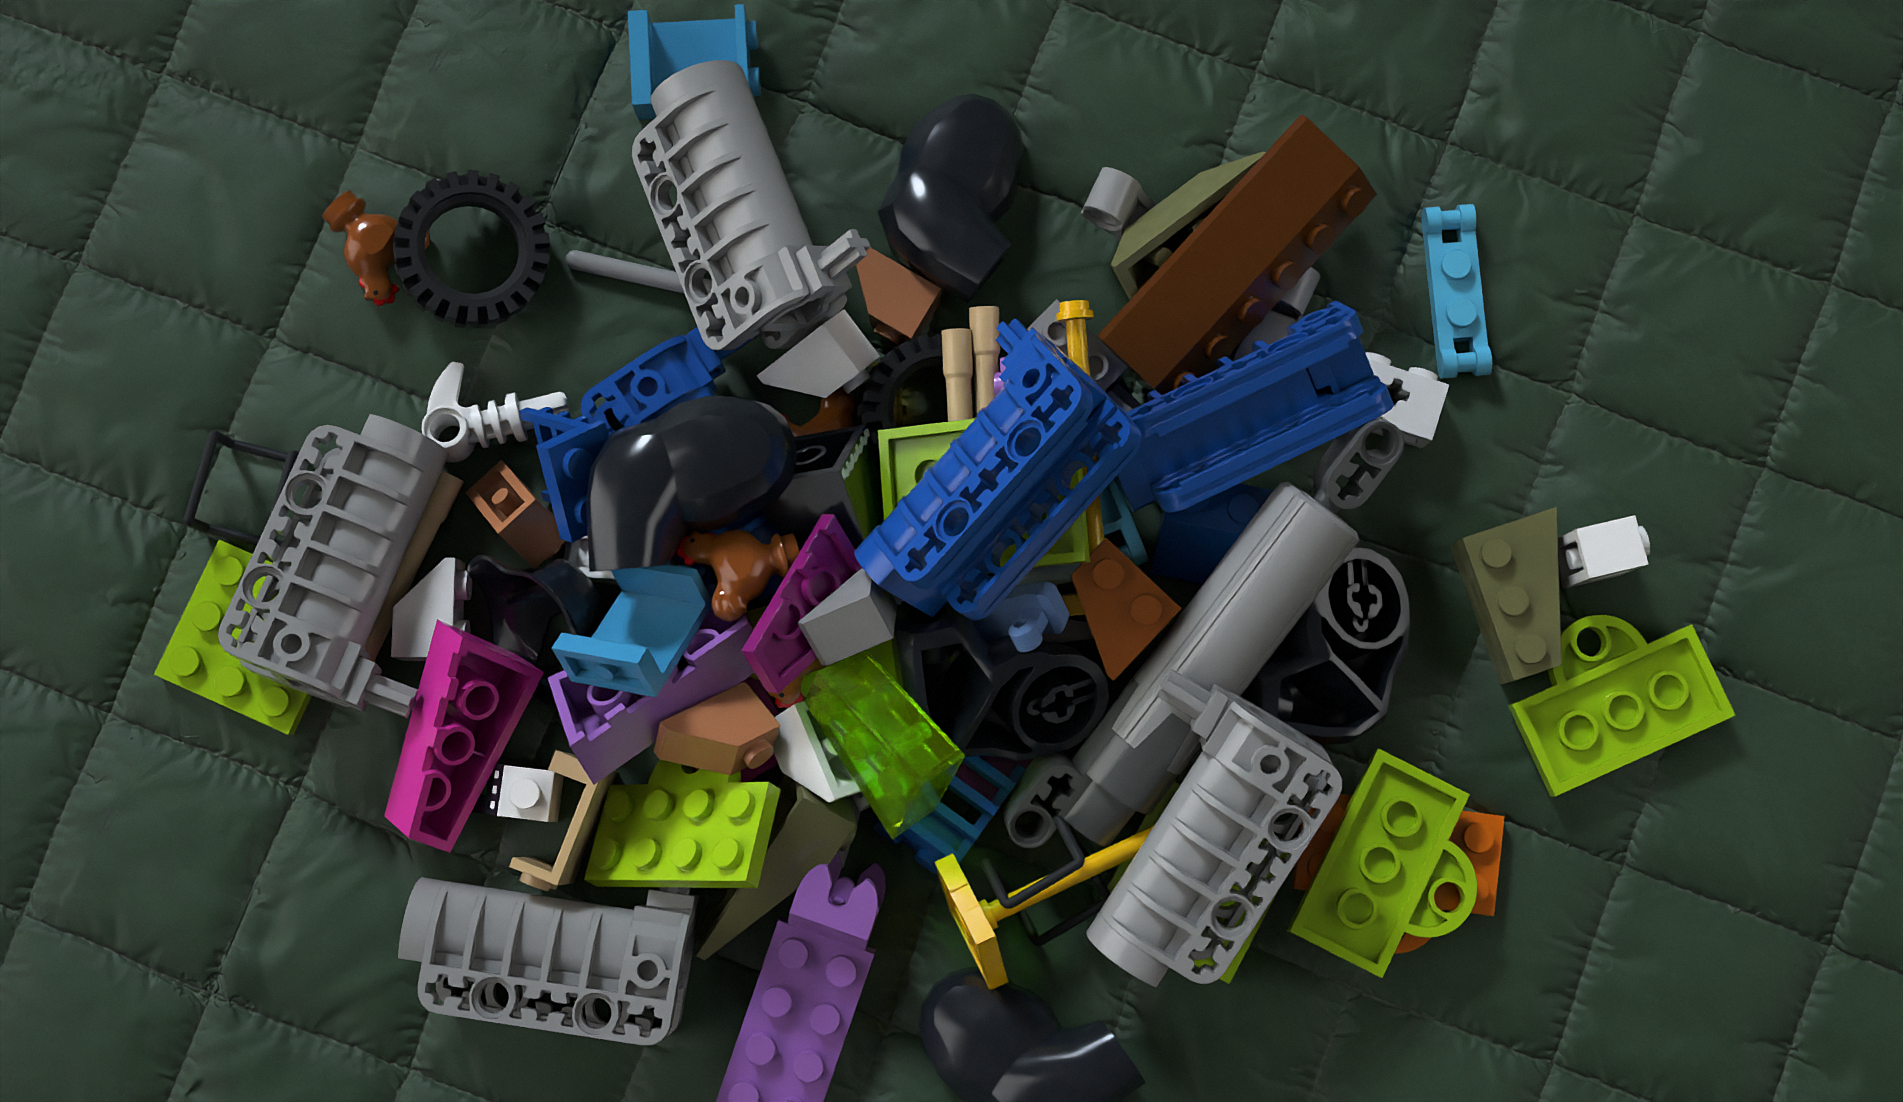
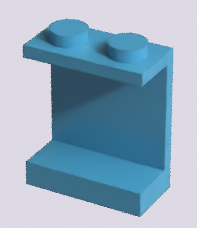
M744 4L734 5L735 18L652 23L647 10L628 11L632 106L638 120L655 119L657 117L650 98L654 90L664 80L680 70L707 61L727 60L739 64L743 69L753 96H761L759 67H751L750 50H758L757 22L748 21Z
M685 565L611 570L622 591L593 636L590 638L561 633L554 643L552 650L571 682L657 697L710 611L712 599L697 569Z

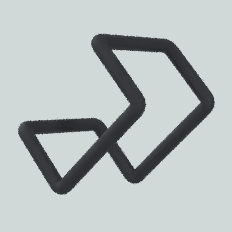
M216 430L211 431L205 444L185 512L184 522L187 526L204 533L257 546L260 536L208 524L195 518L216 444L218 442L234 450L285 462L271 513L299 452L292 450L286 453L234 440ZM275 539L274 541L281 546L282 541Z
M1057 815L1054 818V823L1074 860L1011 898L1007 894L1014 890L988 858L981 861V866L1000 904L1004 908L1011 909L1077 871L1083 866L1085 858L1090 856L1061 815ZM1101 874L1091 877L1102 899L1040 936L1026 909L1017 912L1030 941L1036 946H1042L1097 914L1111 894Z

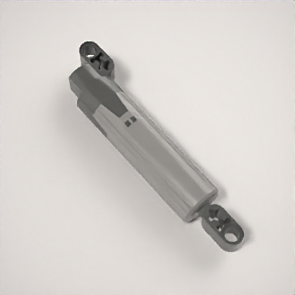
M1380 416L1338 436L1314 469L1313 481L1316 491L1312 496L1302 489L1295 487L1289 481L1280 482L1074 756L1071 758L1067 752L1061 751L1046 757L1034 758L1001 805V815L1010 838L1018 846L1036 848L1043 845L1057 829L1054 818L1057 815H1061L1065 821L1084 836L1107 848L1135 811L1147 815L1152 813L1201 748L1199 741L1201 736L1192 731L1190 725L1192 718L1155 696L1160 683L1170 670L1173 669L1207 691H1210L1213 685L1217 684L1227 692H1232L1238 696L1242 695L1358 543V533L1337 516V513L1341 508L1354 509L1367 501L1397 462L1404 449V438L1396 425ZM1382 429L1383 436L1380 444L1372 450H1366L1365 440L1373 430ZM1354 455L1364 461L1361 467L1351 460ZM1341 474L1349 479L1344 487L1335 483ZM1052 775L1056 778H1061L1063 775H1065V778L1062 781L1056 778H1053L1050 782L1048 781V779ZM1026 811L1038 813L1032 823L1027 825L1015 823L1018 816Z

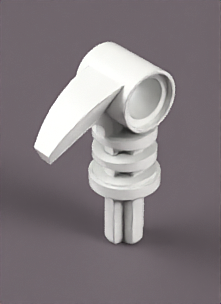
M452 361L442 372L433 387L428 402L427 414L422 421V434L447 450L449 456L446 462H459L466 459L473 452L476 442H480L483 448H487L490 445V439L497 437L499 443L503 444L506 443L507 435L513 433L518 442L528 440L527 430L533 429L534 426L531 422L521 420L519 411L524 408L540 410L544 407H550L553 409L554 415L563 411L570 413V408L563 392H556L520 402L517 394L514 392L506 394L505 405L498 407L495 400L488 402V409L483 411L480 410L478 404L471 407H461L458 405V397L464 365ZM451 426L460 427L458 435L449 442L438 441L440 433L445 428Z

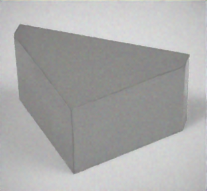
M861 568L797 624L820 664L828 666L892 639L898 604L892 593L878 586Z

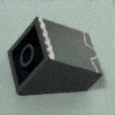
M867 424L796 436L797 462L791 483L777 501L761 510L784 535L794 534L799 551H801L821 515L834 514L856 550L874 528L884 522L880 462Z

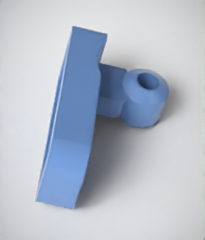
M1037 582L1016 585L992 613L983 619L971 621L985 641H992L1010 635L1019 652H1028L1041 644L1043 640L1041 634L1062 633L1069 618V611L1054 584L1050 582ZM976 590L971 593L973 598L977 595Z

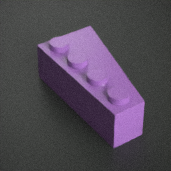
M711 607L657 697L571 682L565 670L548 677L570 748L593 785L656 742L661 721L738 685L755 673L741 652L754 630L747 613L738 620L725 622L715 616Z

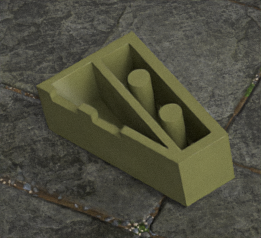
M1557 507L1464 537L1451 544L1452 554L1499 684L1512 682L1560 666L1561 633Z

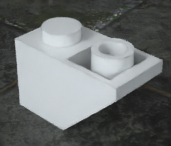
M444 558L393 607L391 657L402 661H426L437 619L471 634L469 620H463L464 600H470L472 595V579L468 576L467 571H465L464 562L456 558Z

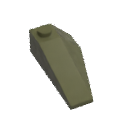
M786 774L782 775L776 784V787L781 790L758 888L718 889L696 929L697 957L703 960L709 958L797 890L805 875L812 868L819 864L829 865L838 850L845 851L850 846L858 827L851 799L844 797L829 803Z

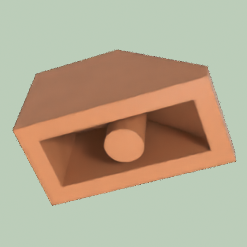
M870 247L866 250L867 256L855 265L870 324L876 327L873 333L887 344L898 347L900 343L912 341L920 336L941 301V288Z
M502 460L465 492L496 532L532 568L536 569L544 560L554 556L565 542V540L560 539L555 516Z
M746 681L661 721L653 752L661 760L732 775L746 767L750 769L757 768L769 760L774 753V746L781 725Z

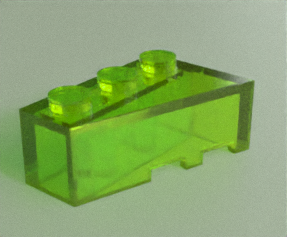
M867 650L830 664L816 674L804 702L893 840L936 809L965 758V754Z

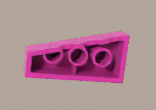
M437 619L418 688L417 702L412 711L384 817L408 838L450 853L544 672L513 652Z

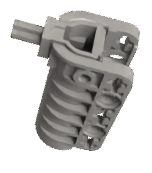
M714 60L692 65L668 77L652 93L650 101L657 117L639 132L634 140L632 158L705 344L713 350H733L748 339H753L757 336L760 337L763 344L768 348L790 349L834 317L845 306L847 302L845 292L852 287L847 271L867 256L866 250L870 248L867 238H860L856 229H850L830 246H814L742 67L735 62L727 60ZM673 183L677 189V202L675 206H673L669 196V190ZM707 270L712 278V289L709 295L703 282V277Z
M369 414L360 435L333 425L319 426L312 430L305 439L220 624L218 637L223 649L238 659L252 673L341 706L352 707L362 712L365 711L368 704L408 718L410 711H413L416 705V697L419 690L381 676L382 669L375 662L370 661L371 655L364 649V646L449 456L447 450L416 430ZM332 438H336V444L339 448L332 449L322 458V454L317 449L319 443L328 444ZM309 464L315 468L314 472L307 470ZM304 484H309L299 506H297L295 503L297 490ZM288 510L294 514L293 520L290 517H285ZM278 534L285 536L281 546L274 541ZM267 556L273 560L272 565L264 563ZM266 576L255 600L252 592L253 586L258 579ZM277 593H279V594L276 596V598H274L273 600H271V598H272L274 595H276ZM245 603L252 607L250 614L247 611H242ZM235 628L242 629L238 641L231 636Z
M1171 669L1160 683L1155 696L1192 718L1190 725L1192 731L1201 736L1199 741L1203 751L1086 931L1087 937L1092 944L1107 958L1131 975L1154 987H1157L1169 967L1187 979L1199 984L1212 983L1224 974L1342 791V778L1337 768L1332 764L1326 750L1317 742L1248 700L1232 692H1227L1217 684H1214L1211 690L1207 691ZM1328 783L1330 788L1327 792H1324L1323 789ZM1311 808H1316L1315 812L1311 816L1308 812ZM1293 813L1289 819L1283 822L1275 821L1281 814ZM1303 821V828L1301 833L1297 837L1291 839ZM1282 852H1286L1287 855L1282 860L1280 858V855L1282 854ZM1271 872L1273 876L1267 880L1266 877ZM1234 883L1239 887V890L1231 888ZM1254 896H1257L1259 898L1255 903H1253L1251 901ZM1235 901L1229 906H1220L1224 902ZM1246 909V916L1244 920L1239 925L1235 926V924L1241 917L1242 913ZM1216 916H1219V917L1225 918V919L1223 920L1222 923H1220L1219 921H1217ZM1229 940V944L1225 947L1224 941ZM1212 956L1216 962L1212 967L1203 964L1199 970L1193 968L1194 960H1202Z
M421 877L411 892L405 910L398 958L422 962L418 981V998L428 1011L436 1014L636 1045H653L673 1033L682 1019L695 940L696 909L699 895L689 894L690 888L686 887L649 889L646 905H637L632 910ZM468 981L474 982L471 990L463 992L461 996H455L456 991L453 987L466 988L468 987ZM436 982L437 994L430 992L431 983ZM498 983L502 984L509 994L507 1006L498 1001L496 996ZM518 985H521L523 988V996L520 1002ZM485 986L487 1004L481 1001L482 990ZM544 993H551L552 1001L563 1004L570 1003V997L577 998L574 1006H565L561 1012H554V1004L546 1001H536V1008L528 1007L532 999L541 998ZM438 996L444 1004L438 1003ZM597 998L604 999L610 1005L612 1016L609 1022L601 1020L597 1016L595 1011ZM584 1006H585L586 1019H584V1017H583V1009H584ZM650 1008H654L655 1017L662 1019L661 1027L653 1028V1019L649 1017L636 1016L635 1023L627 1022L631 1014L640 1015Z

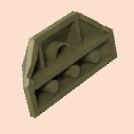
M1262 151L1200 172L1125 228L1111 267L1129 300L1266 152Z

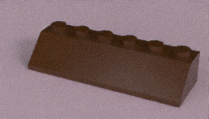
M1301 114L1097 337L1128 367L1127 371L1148 392L1156 390L1161 395H1164L1183 386L1182 377L1189 373L1198 379L1218 368L1217 360L1223 357L1229 358L1232 351L1255 326L1264 320L1267 313L1298 283L1303 274L1332 246L1333 242L1351 222L1366 209L1377 193L1360 167L1311 120Z

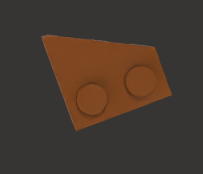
M1104 538L1090 553V562L1081 563L1070 574L1089 629L1102 659L1106 675L1113 681L1182 609L1107 538Z

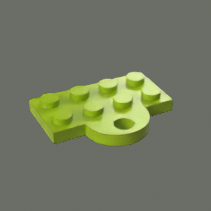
M1609 615L1588 616L1570 623L1561 630V665L1548 669L1552 686L1508 705L1550 797L1558 796L1736 716L1692 624L1646 643L1643 636L1631 624ZM1585 628L1595 631L1601 640V648L1593 657L1583 654L1577 646V636Z
M1379 748L1375 749L1287 931L1379 978H1383L1404 933L1417 937L1431 938L1445 935L1458 928L1467 919L1474 907L1477 897V878L1473 865L1467 855L1457 845L1449 841V837L1470 794ZM1446 882L1455 885L1460 893L1459 905L1451 912L1441 911L1434 901L1436 889Z
M660 759L652 771L648 784L610 785L584 880L596 887L758 888L781 789L770 782H741V771L732 775H726L699 769L693 773V767Z

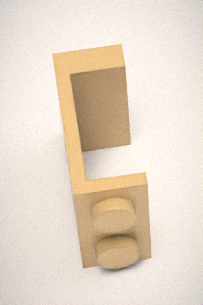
M555 750L548 770L582 782L586 786L555 864L553 865L532 856L513 857L509 865L510 868L522 872L519 881L548 891L549 888L557 890L558 885L574 884L601 816L607 791L610 785H613L618 771L614 770L593 785L574 754Z

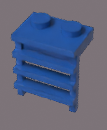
M544 407L540 410L524 408L519 411L521 420L533 423L538 441L536 448L547 486L546 490L541 491L542 499L552 505L560 539L573 543L587 536L586 498L590 467L609 438L606 422L599 420L589 424L587 417L580 416L576 419H571L570 413L565 411L554 415L553 409L550 407Z
M924 738L902 770L894 778L888 792L877 801L869 818L876 822L873 828L879 835L895 845L902 841L917 852L914 858L921 866L938 875L935 861L953 853L958 864L961 862L1026 769L1018 764L1010 776L1006 777L979 756L955 757L999 789L992 801H989L927 756L926 753L932 744ZM918 766L981 812L982 815L974 826L911 781L909 776Z

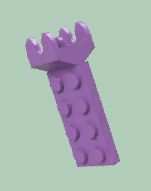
M839 851L829 865L819 864L805 875L795 894L789 918L781 916L777 922L716 1102H824L876 952L875 949L867 947L886 893V874L880 863L874 862L862 871L856 886H854V882L849 877L839 878L843 866Z

